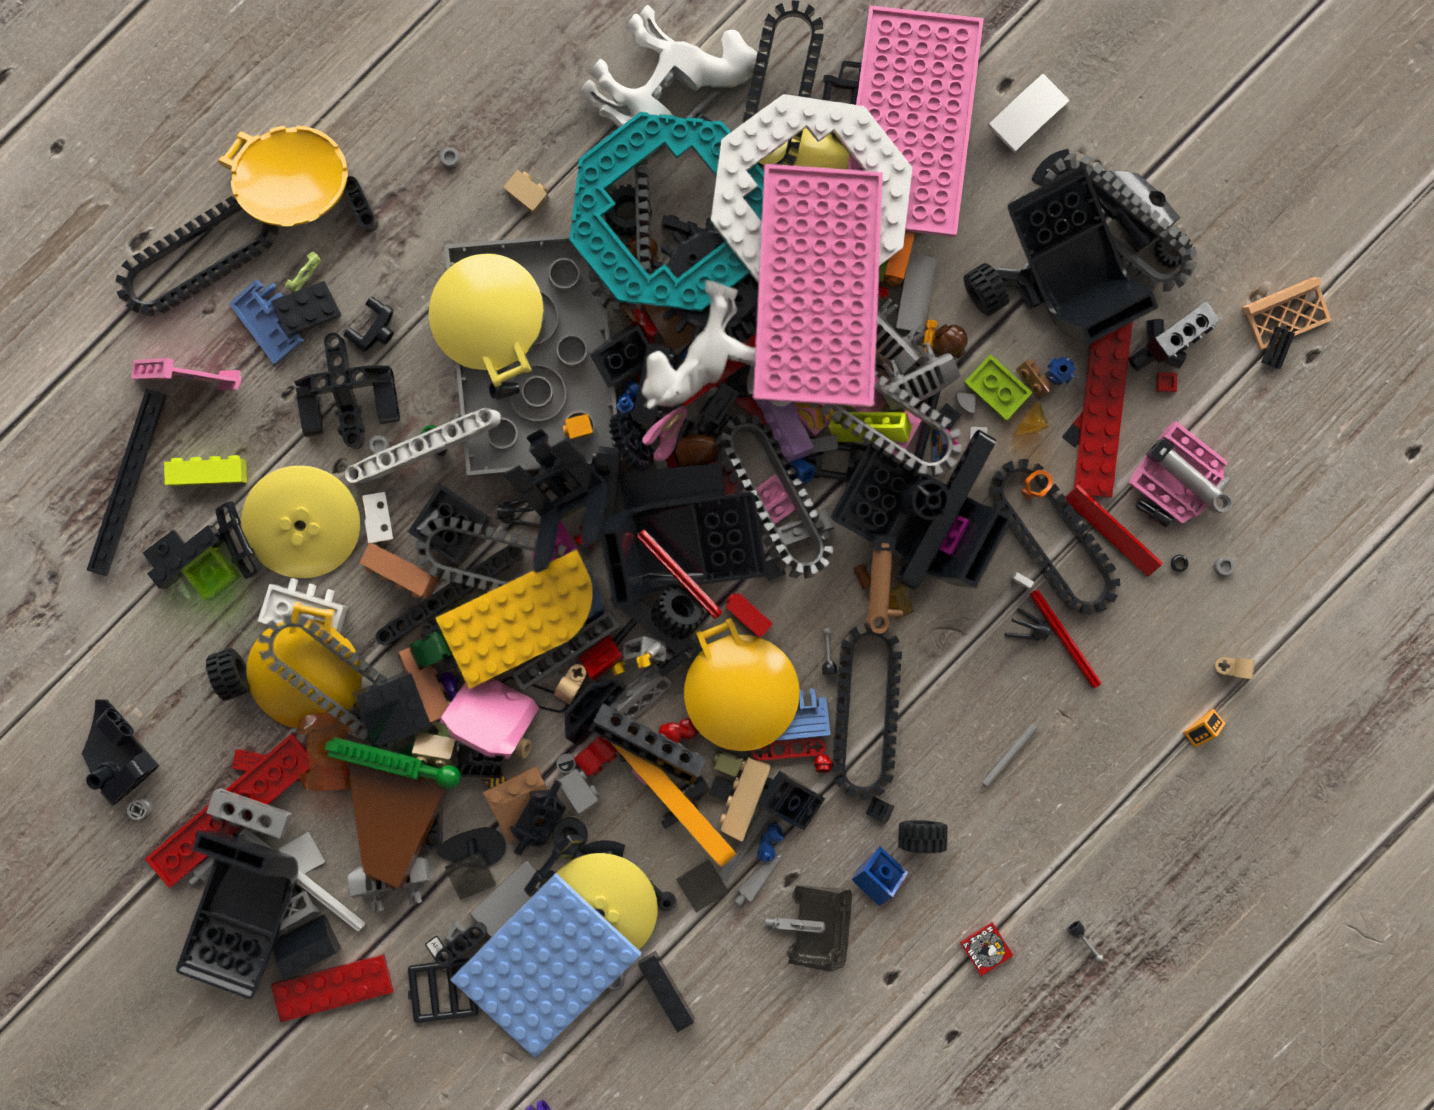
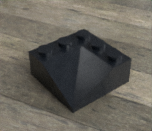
M439 484L408 530V533L421 541L427 542L428 536L421 533V530L426 525L432 531L438 529L433 521L435 519L443 517L444 526H450V517L459 518L460 522L457 528L462 529V521L467 520L472 522L469 531L474 532L475 523L482 524L485 527L491 517L444 485ZM442 530L433 537L430 547L454 564L459 565L478 537L453 530Z
M408 671L352 693L372 747L405 738L432 727L412 673Z

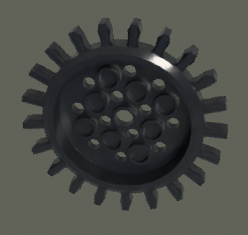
M711 217L706 219L705 226L707 231L698 233L694 223L690 222L689 232L692 237L684 240L681 234L675 231L673 233L674 241L680 245L675 251L668 246H661V252L670 257L669 263L665 265L677 279L714 251L717 246L725 242L718 231H713ZM695 256L697 259L692 262L689 258ZM654 261L653 267L657 270L664 263ZM751 273L732 287V289L738 290L736 297L742 298L741 302L735 301L737 311L731 317L724 330L733 339L735 336L732 329L740 326L743 333L749 337L751 336V329L746 322L751 317L757 322L759 284ZM748 279L750 284L745 285L743 280ZM711 304L702 311L671 308L664 313L663 319L665 321L670 320L677 314L682 321L677 325L676 332L680 334L689 324L695 328L692 334V341H694L707 326Z

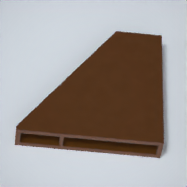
M345 734V740L372 747L369 742L351 734ZM348 762L363 872L368 874L367 878L378 883L379 880L386 882L384 886L392 890H396V888L403 889L449 790L440 788L437 781L420 776V779L416 780Z

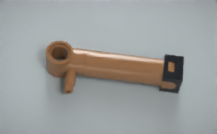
M872 534L871 548H873L869 612L866 617V625L875 633L880 634L889 628L888 617L903 616V611L888 609L892 551H895L896 537L885 534ZM877 618H881L880 625L875 627L874 621Z

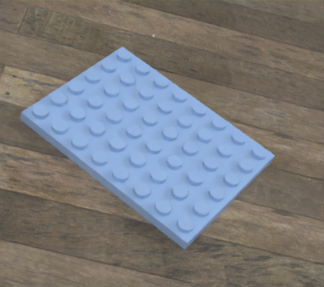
M555 873L450 980L536 1058L641 955V952Z

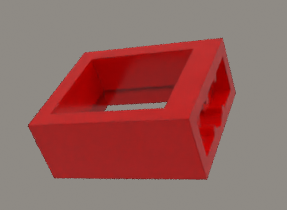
M739 592L737 595L732 593L725 601L728 604L726 608L758 637L761 638L773 625L767 617Z

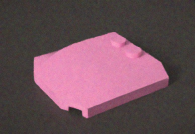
M1177 421L1172 422L1158 438V440H1166L1173 446L1172 449L1214 486H1217L1225 478L1223 476L1224 469L1228 461ZM1147 456L1144 457L1131 475L1129 484L1179 523L1187 522L1186 520L1200 515L1207 507V504L1159 463H1154Z
M494 678L470 689L465 682L441 717L440 723L446 725L450 730L449 734L452 738L489 757L503 755L509 759L536 716L539 707L532 698Z

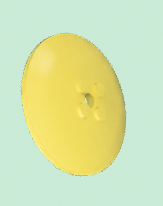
M289 466L267 474L255 484L243 505L241 526L250 547L254 549L258 560L264 566L278 574L292 578H313L333 571L350 556L356 546L360 533V514L353 495L339 479L318 468ZM303 521L306 527L301 530L297 529L295 522Z
M595 853L573 859L556 871V874L595 910L602 909L605 912L602 917L638 950L648 941L656 924L658 905L653 885L639 867L627 859L616 855Z

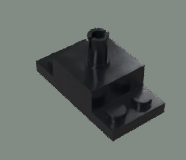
M779 770L774 779H766L763 786L766 792L762 795L757 805L763 810L805 831L825 798L809 789L800 781Z

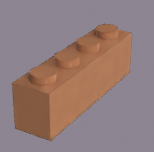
M369 543L359 562L365 566L364 570L372 574L376 572L381 574L379 578L389 583L391 580L394 581L397 588L406 591V589L412 591L411 595L418 599H422V597L430 599L440 579L373 543Z
M410 648L400 651L398 658L404 671L412 673L430 723L433 724L440 721L451 702L449 699H445L443 694L445 692L444 686L435 677L437 675L435 666L432 664L419 671L409 651Z

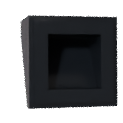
M874 796L866 814L883 823H887L895 806Z

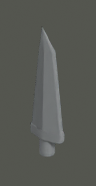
M208 856L191 870L195 874L189 880L191 885L195 886L200 880L205 883L208 881L214 858Z
M784 854L775 856L773 860L766 862L737 888L741 893L735 900L737 904L741 906L746 899L750 902L754 900V897Z

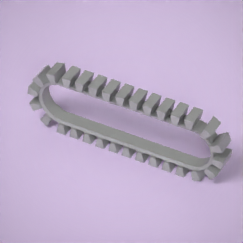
M875 371L874 379H875L876 376L878 375V373H877L876 371ZM883 376L879 379L878 384L874 382V390L933 427L945 437L947 452L942 460L935 463H927L920 460L838 405L825 404L820 412L827 417L832 408L836 411L831 417L832 421L838 423L841 415L847 419L841 425L843 428L848 430L853 422L857 426L851 432L858 437L862 429H864L867 433L861 440L869 444L872 436L876 437L877 441L872 447L879 451L883 443L887 444L888 447L882 452L884 455L890 457L893 449L899 453L893 458V461L900 464L905 456L909 460L903 467L910 471L914 463L919 465L920 467L916 475L921 477L926 475L927 468H932L933 477L942 475L944 473L940 466L942 463L950 470L957 462L949 457L950 453L958 456L962 450V445H952V440L958 439L961 436L958 428L951 433H948L945 429L951 420L944 416L940 424L936 423L935 420L939 417L940 413L935 410L931 412L929 417L925 416L924 414L930 408L928 405L923 403L919 411L916 410L914 407L920 400L912 396L909 404H907L904 400L909 393L903 389L899 396L896 397L893 394L899 386L892 382L887 391L883 387L888 382V379ZM811 403L810 406L817 410L819 404Z

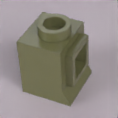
M724 750L723 753L716 752L712 763L715 764L714 769L736 777L743 757L736 758L735 754Z

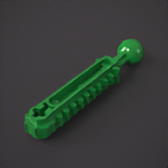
M332 737L331 742L327 741L324 749L328 751L327 756L416 780H419L420 776L436 780L440 788L444 790L454 789L461 780L460 771L453 765H445L438 769L424 765L425 761L336 737Z

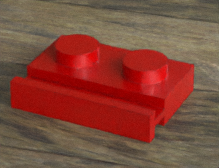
M608 635L578 659L582 662L589 677L594 681L622 660L624 656L613 639Z

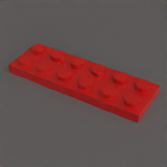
M384 954L271 984L280 1022L390 994L394 991Z

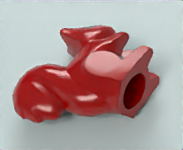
M690 718L681 719L680 723L670 722L662 724L658 733L665 735L674 742L680 743L682 738L688 740L695 738L698 730Z

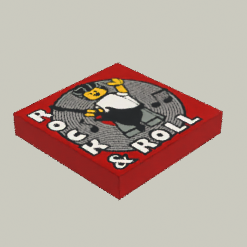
M993 922L988 923L960 941V944L981 976L1014 956Z

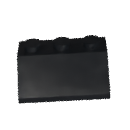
M325 914L277 938L273 948L275 962L284 980L336 954L342 949Z

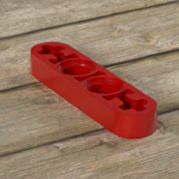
M821 738L777 741L768 744L771 745L770 751L772 756H768V752H764L759 757L757 753H754V750H751V754L756 760L818 756L825 752L826 744ZM809 741L808 745L810 746L815 745V741H818L823 746L819 748L818 752H816L815 748H809L810 753H806L807 747L805 742ZM795 743L803 745L804 748L801 753L793 751L792 748ZM777 744H781L784 747V753L781 755H776L773 751L774 746Z

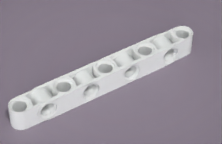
M483 408L459 417L349 466L345 471V478L351 483L363 484L383 477L498 426L501 421V415L496 410ZM488 414L491 415V419L489 422L487 421ZM455 429H457V434H456V436H454V430H455ZM422 443L424 444L423 450H421Z

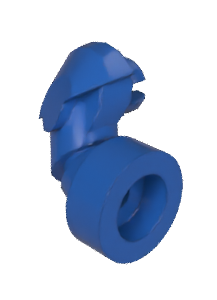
M633 379L626 383L625 390L618 398L616 406L620 412L629 413L634 409L635 404L631 398H637L639 387Z
M777 822L768 825L767 831L761 836L757 852L758 858L761 861L770 862L773 860L776 852L772 841L778 843L784 840L783 831Z

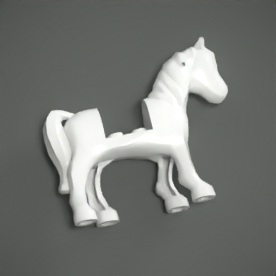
M647 5L639 15L635 14L625 28L634 35L637 45L659 53L658 65L647 84L638 89H629L618 84L609 73L608 65L600 59L592 68L590 75L598 80V87L606 90L614 101L601 95L597 90L596 83L590 79L583 85L579 95L584 99H588L594 107L599 108L600 116L612 120L619 128L639 112H648V114L672 115L658 100L662 95V89L665 86L668 88L673 82V76L690 89L696 91L701 86L734 88L745 84L748 79L752 78L757 52L744 42L736 30H727L723 33L721 38L723 46L722 58L711 56L689 43L675 42L661 31L655 22V11Z
M706 281L705 290L709 294L711 301L707 326L695 338L688 349L683 364L677 371L671 368L666 356L661 352H654L648 356L646 361L647 378L642 389V394L647 399L645 407L647 406L649 409L656 405L672 407L684 403L709 382L715 383L719 380L727 358L735 361L740 360V362L751 365L747 379V390L750 394H754L756 348L744 345L724 332L727 323L737 311L735 298L738 290ZM770 401L777 407H785L786 405L791 403L783 401Z

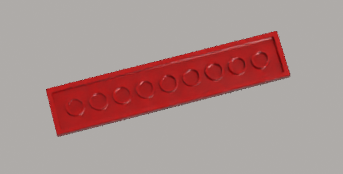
M1133 322L1090 344L1073 488L1079 485L1091 496L1112 498Z
M292 733L230 785L226 791L269 805L318 762ZM208 804L147 856L145 860L168 888H171L208 857L191 850L198 831L222 832L233 835L243 826H233L230 824V821L225 819L223 821L213 819L212 815L207 814ZM229 804L228 811L234 813V807ZM247 810L246 817L251 820L253 817L252 813Z

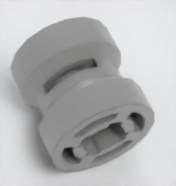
M145 798L135 800L128 805L127 813L134 820L145 818L152 813L153 804Z

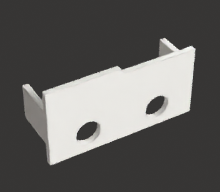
M386 492L363 495L368 543H379L393 539ZM380 501L384 503L382 509L377 507V503ZM383 524L388 526V530L385 532L381 530Z

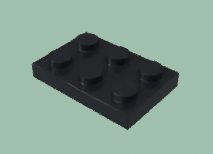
M325 281L271 301V305L287 337L341 317V312Z

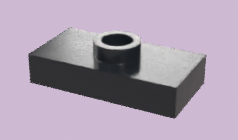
M172 530L145 550L143 554L153 568H155L185 542L176 530Z

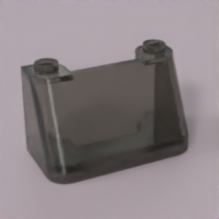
M796 885L792 897L796 904H800L798 920L824 922L825 931L824 933L797 931V940L792 946H789L787 951L788 964L828 972L844 967L848 950L852 905L851 890Z

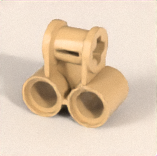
M1221 657L1216 661L1215 668L1220 674L1253 679L1255 660ZM1223 660H1226L1227 664L1230 665V668H1227L1225 672L1222 671L1221 667H1218L1219 663H1222Z
M580 664L573 665L566 676L559 682L554 696L571 705L579 692L580 686L584 682L586 669ZM580 672V676L575 678L574 673Z

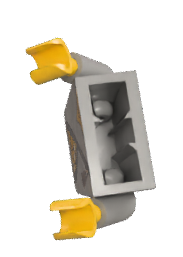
M642 636L623 642L622 655L624 658L621 662L611 667L616 676L625 672L623 666L627 667L631 663L638 664L639 668L667 662L671 659V652L666 650L665 642Z

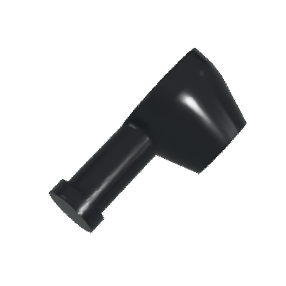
M650 880L655 890L658 907L663 911H671L676 905L675 895L669 891L662 892ZM665 900H669L670 905L665 906L663 902Z

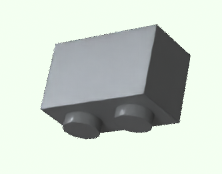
M577 767L558 781L562 783L561 788L576 811L581 813L599 800L598 795L600 793L594 785L591 786L587 781L589 777L586 773Z

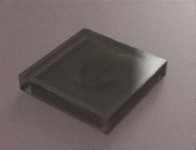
M481 852L445 866V871L460 900L496 886V881Z
M710 859L676 878L695 912L700 911L729 893Z

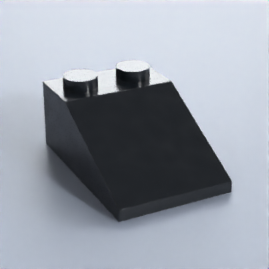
M631 324L613 335L589 355L607 387L610 388L643 367L646 347L649 343L640 326Z

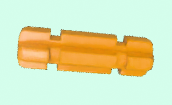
M927 320L926 322L927 330H925L923 339L925 351L924 343L929 342L931 349L934 347L933 340L936 337L934 333L938 322L935 320Z

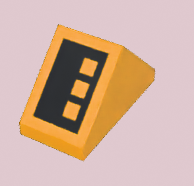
M1212 708L1183 731V734L1196 748L1216 738L1224 727L1225 722Z

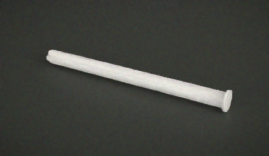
M248 827L238 836L239 838L271 848L249 831ZM298 869L296 880L298 885L359 932L364 927L365 922Z

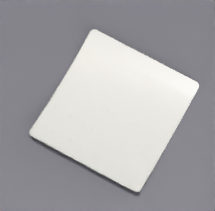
M309 832L279 848L280 852L295 857L298 861L299 870L304 874L325 862Z

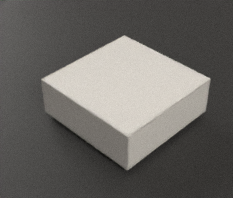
M1018 572L1013 573L1011 577L1012 581L1024 588H1031L1034 583Z

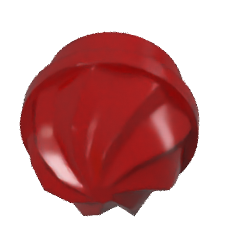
M821 754L816 757L814 767H816V772L828 773L831 772L833 763L828 755Z

